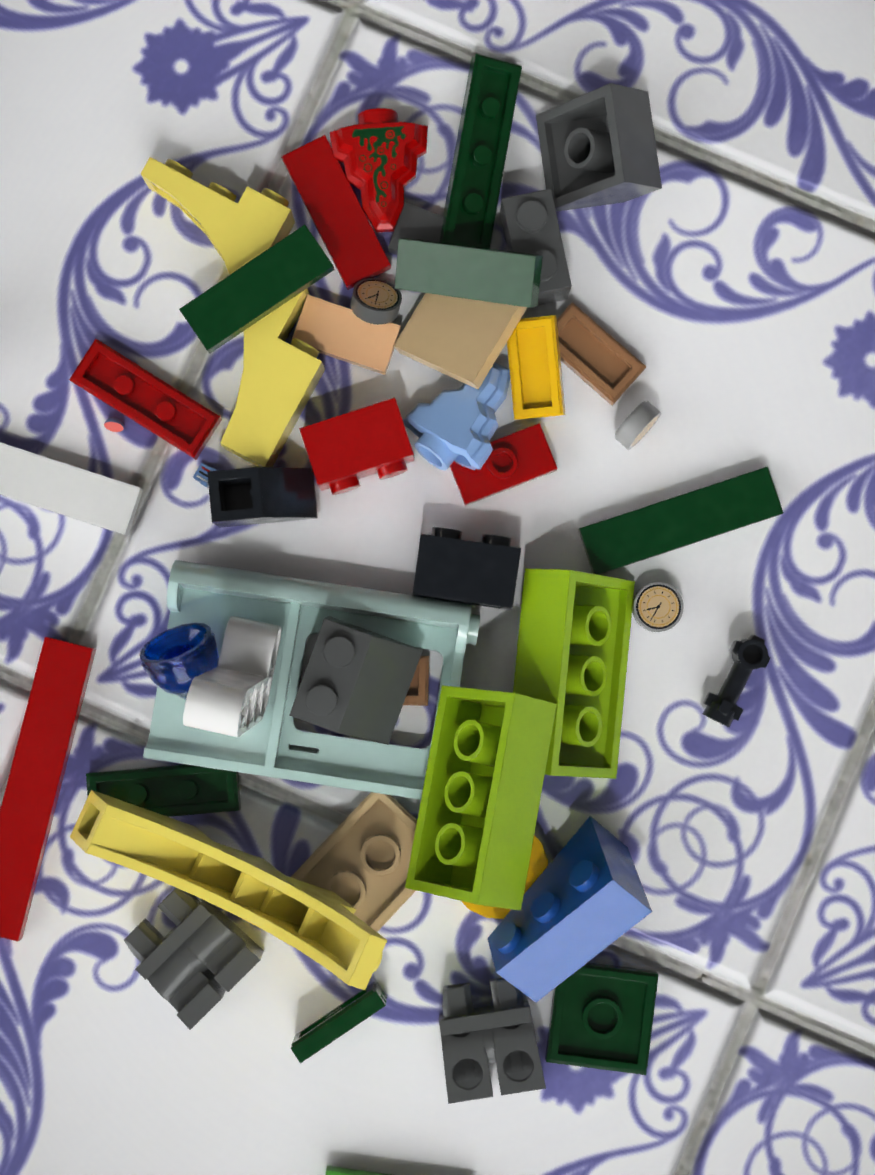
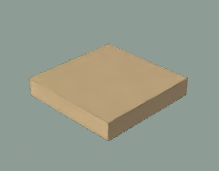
M425 293L393 346L400 354L475 389H479L528 307Z

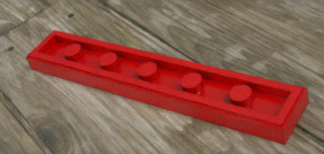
M51 637L44 638L0 809V937L17 942L23 938L96 653L95 648Z

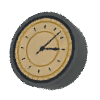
M366 278L355 284L350 306L353 313L367 323L387 324L397 318L402 295L399 289H395V285L389 281L379 278Z

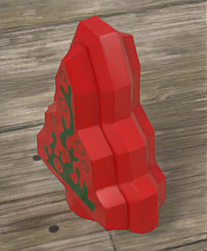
M368 109L358 114V124L329 132L333 156L338 161L344 163L349 183L361 190L363 211L376 233L393 232L404 208V187L416 178L417 159L427 153L428 126L398 122V113L392 109Z

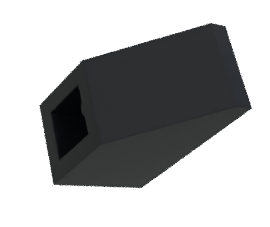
M251 467L207 472L211 520L219 528L318 518L314 472L312 468Z

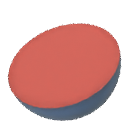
M111 417L105 421L104 427L113 432H121L124 429V424L119 418Z

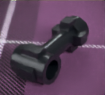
M751 635L748 639L733 642L729 651L732 653L734 664L718 695L708 692L703 704L707 705L703 715L730 728L733 720H739L743 709L737 706L736 703L753 669L766 668L771 658L768 656L764 639Z

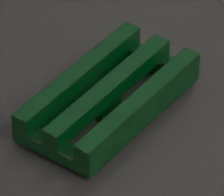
M378 982L371 983L367 986L366 990H361L297 1033L290 1049L298 1061L302 1063L385 1007L387 995Z

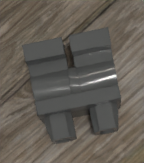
M175 888L158 905V908L176 926L164 937L145 918L124 939V942L140 961L135 970L145 980L147 979L152 987L178 1012L176 1016L191 1030L223 998L225 991L229 992L261 960L264 950L225 914L218 910L215 905L203 899L199 901L194 895Z
M502 977L490 979L493 999L492 1006L473 1008L470 983L447 985L443 988V1013L439 1014V1026L448 1104L493 1097L489 1069L490 1063H496L501 1096L546 1089L528 1000H523V994L520 990Z

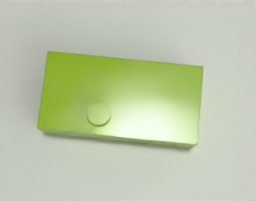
M442 685L405 888L477 905L521 911L557 704L518 693Z

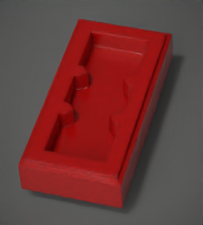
M540 423L491 441L493 451L480 470H471L455 461L449 466L465 506L557 471L556 463Z

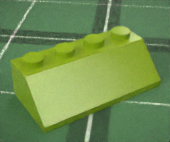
M525 568L512 693L557 704L545 775L617 778L635 581L574 570Z

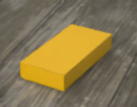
M556 315L520 319L507 341L514 420L566 415Z

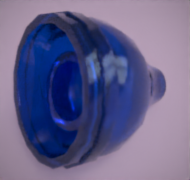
M188 623L170 628L153 637L141 649L140 660L142 667L151 680L162 690L186 700L194 677L218 667L219 654L215 634L212 632L211 627L205 623Z

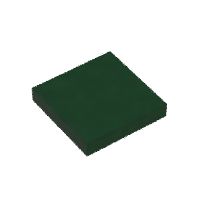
M588 962L554 988L545 1056L546 1062L647 1075L659 975L657 971Z

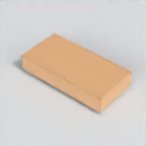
M307 294L292 340L297 338L311 345L321 354L386 375L395 349L393 345L399 337L401 326L391 322L380 325L367 323L358 318L352 309Z

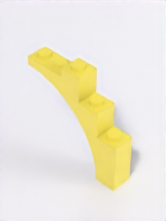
M149 157L141 172V176L149 189L178 207L207 235L225 262L229 275L287 237L295 224L292 211L288 208L289 201L268 188H263L261 193L247 186L239 202L236 203L234 201L237 197L231 191L214 182H210L208 187L191 179L193 173L189 169L171 159H167L165 164ZM308 288L244 331L243 373L237 402L220 444L227 451L257 467H273L325 371L322 361L317 359L320 353L317 349L297 338H293L290 344L285 342L302 312L307 294L310 295Z
M93 790L90 791L70 835V838L85 853L160 880L222 908L301 951L347 985L366 990L372 974L381 963L387 939L355 916L356 909L336 893L286 876L263 858L214 842L193 825Z

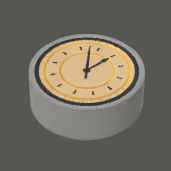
M649 401L642 402L615 433V439L626 449L630 450L651 429L660 417L661 412Z
M653 582L645 585L636 593L633 599L632 613L636 622L642 628L651 632L666 631L674 627L681 619L684 608L683 600L680 593L673 586L664 582Z

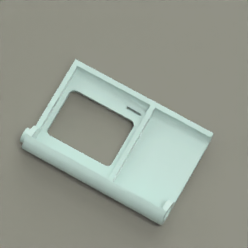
M180 560L174 561L167 589V607L170 610L150 733L147 745L144 748L143 758L421 800L431 743L428 747L419 749L305 732L295 727L294 717L289 716L299 690L306 642L310 635L319 634L324 618L331 616L410 646L439 652L443 657V666L435 713L436 720L442 685L460 687L466 643L473 645L477 643L480 615L471 614L472 604ZM231 616L282 627L275 670L264 716L261 721L240 737L183 725L185 702L191 682L194 677L218 667L225 630Z

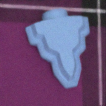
M495 362L479 389L464 383L459 389L444 390L431 403H419L403 419L404 425L419 437L414 445L425 460L444 471L448 469L453 461L474 471L475 469H481L493 451L489 441L498 428L495 412L507 396L510 382L509 369Z

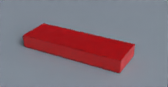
M323 135L281 156L346 289L353 288L360 280L374 278L390 270L391 264L338 159L334 158L333 150L326 136Z
M97 339L94 340L69 379L75 385L197 460L222 421V418Z

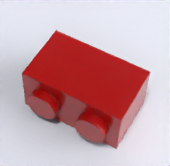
M395 397L299 428L317 485L321 491L330 488L332 495L345 493L360 487V478L378 473L380 480L408 471L406 463L415 461Z

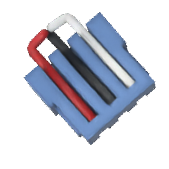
M201 463L193 478L208 488L207 472L217 470Z

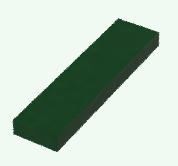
M475 54L471 58L443 213L444 220L440 236V242L490 249L522 66Z
M767 466L579 528L578 531L592 573L600 575L783 514V510Z

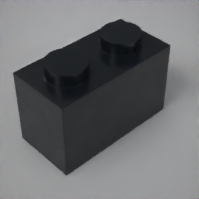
M433 527L432 535L421 534L412 593L414 596L512 610L521 548L510 547L511 538L482 534L481 542L461 540L462 531Z

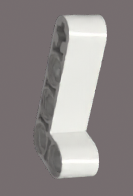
M231 616L225 630L218 667L194 677L191 682L185 702L183 725L240 737L261 721L268 703L282 627Z

